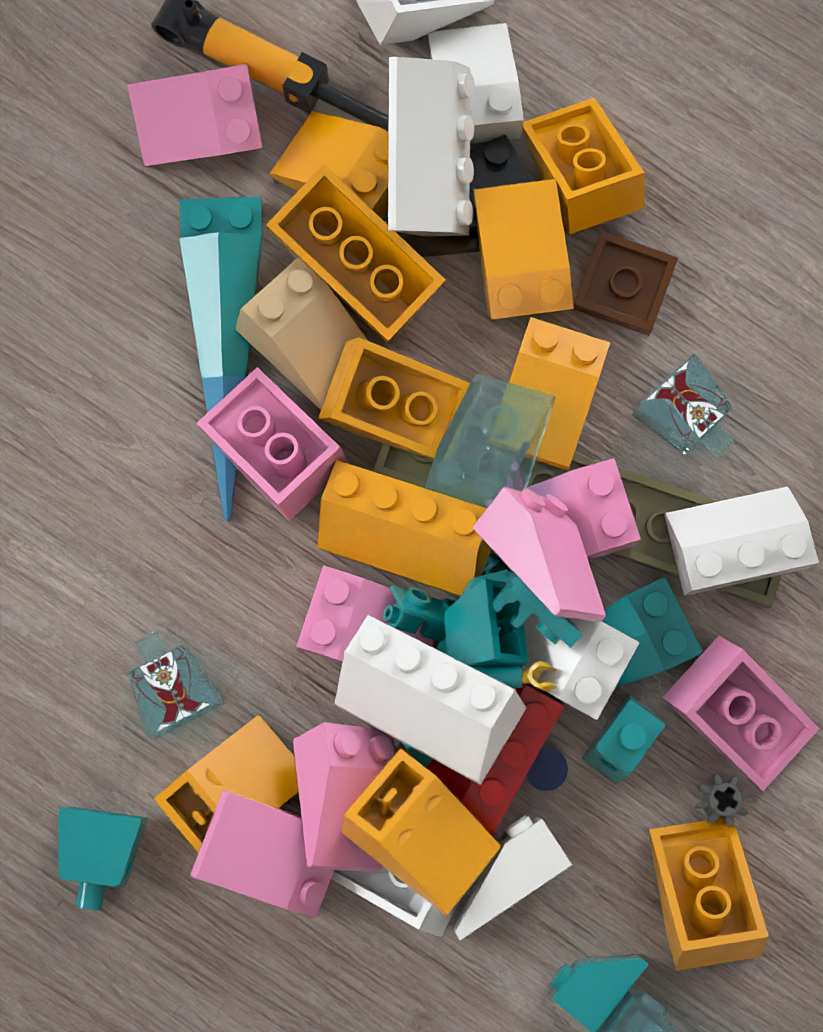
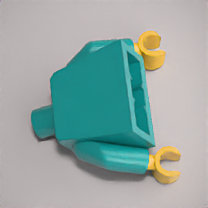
M508 569L471 579L459 600L445 611L446 638L439 642L438 651L511 688H523V683H531L542 691L550 692L555 690L558 685L550 682H540L541 674L547 670L557 671L555 667L540 661L533 664L529 670H523L522 666L529 663L524 623L518 628H515L510 623V619L518 611L517 604L519 601L505 604L499 612L492 606V601L509 580L506 576Z

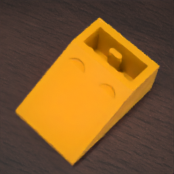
M259 714L190 767L154 798L156 803L198 853L223 790L277 808L284 806L299 793L295 756Z
M401 748L344 814L341 828L342 834L446 917L501 848L500 844L438 777Z

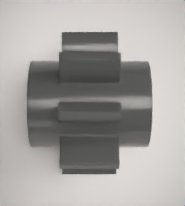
M718 773L713 774L711 779L713 786L708 787L702 784L697 786L699 792L703 793L704 796L703 802L697 803L695 808H705L709 813L706 821L707 824H713L718 817H722L725 826L731 827L733 826V814L736 813L741 816L748 814L747 810L741 807L742 799L747 798L750 792L739 791L736 787L738 783L737 776L731 777L727 783H722L721 776ZM727 791L726 800L731 803V806L718 810L716 807L719 801L713 797L714 793Z

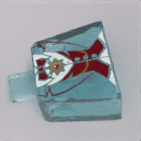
M695 354L691 355L639 403L632 413L636 420L683 454H686L701 441L718 458L735 442L719 425L732 410V406Z
M159 631L148 634L135 642L145 663L131 670L129 678L148 739L155 740L226 703L220 691L187 647L181 645L168 651Z

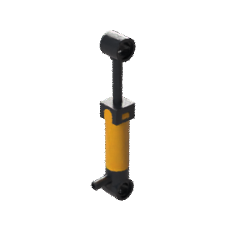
M165 0L151 24L152 29L161 38L177 47L183 48L188 46L228 67L248 64L251 79L283 94L285 102L308 114L311 113L318 99L369 125L380 127L389 132L388 115L327 85L329 82L327 64L303 52L298 57L205 10L197 0Z

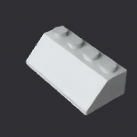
M389 57L388 231L423 237L469 235V225L473 220V206L469 200V183L474 175L473 162L470 159V140H472L474 135V122L470 116V98L474 94L475 84L474 78L470 73V67L450 60Z
M369 615L344 652L335 698V705L480 785L526 710L517 692L511 687Z

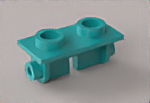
M393 584L390 586L396 601L393 606H386L383 612V620L388 622L389 626L416 634L422 622H425L420 630L422 637L439 642L446 638L444 614L456 602L455 600L449 598L440 600L430 597L415 587L405 589Z

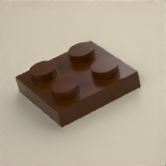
M601 230L573 307L580 312L650 336L678 257Z

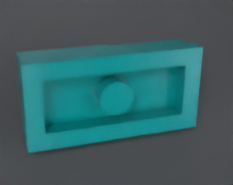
M513 570L506 575L509 580L492 601L493 608L499 612L505 604L519 601L517 604L518 611L510 619V623L515 628L520 627L534 614L541 621L536 628L548 640L556 645L561 639L571 648L583 635L578 627L567 617L555 616Z

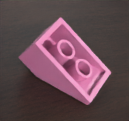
M248 64L127 85L144 166L218 156L263 147Z
M258 367L196 423L252 485L288 521L326 487L336 460L348 463L341 447Z
M615 458L572 470L526 488L539 496L545 497L547 494H550L567 507L568 511L565 514L577 525L588 560L634 547L641 540Z
M503 487L474 525L473 529L555 616L601 622L606 614L578 527L565 514L568 511L567 507L550 494L543 497L526 488L518 491Z
M323 565L296 647L300 651L342 664L345 650L368 615L388 625V622L383 620V612L386 606H393L396 601L391 589L365 578ZM422 622L416 634L399 630L411 636L412 638L430 647H433L435 640L422 637V635L420 634V630L425 624V622Z
M718 636L662 697L695 731L762 791L770 785L819 730V727L742 648L721 636Z
M324 722L293 739L307 868L379 872L383 869V866L342 834L341 828L344 814L396 754L394 738L379 729Z
M223 790L190 876L286 910L317 917L334 869L307 868L301 815Z

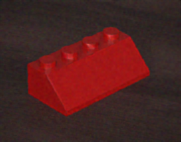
M523 683V688H512L517 692L526 710L481 785L434 759L427 766V769L438 777L492 837L564 708L562 700L546 691L538 689L531 683Z

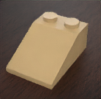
M299 257L240 309L235 327L236 331L320 410L325 401L345 342L358 337L367 340L330 287Z

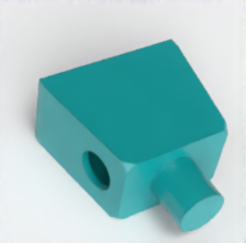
M627 694L581 759L617 784L634 771L664 729L665 722L652 710L630 694Z
M70 806L59 808L58 874L59 879L79 882L75 907L88 910H102L105 886L122 887L126 885L147 825L148 817Z

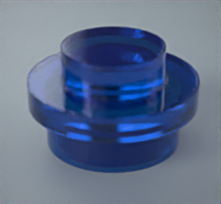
M541 748L526 775L528 781L535 788L544 791L558 788L567 777L568 765L566 759L559 751L553 748Z

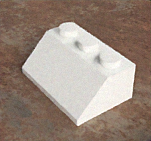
M788 487L664 514L684 596L805 570L819 563L808 520Z

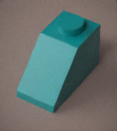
M637 954L577 959L571 966L564 963L549 983L554 987L549 995L590 1032H596L649 964Z

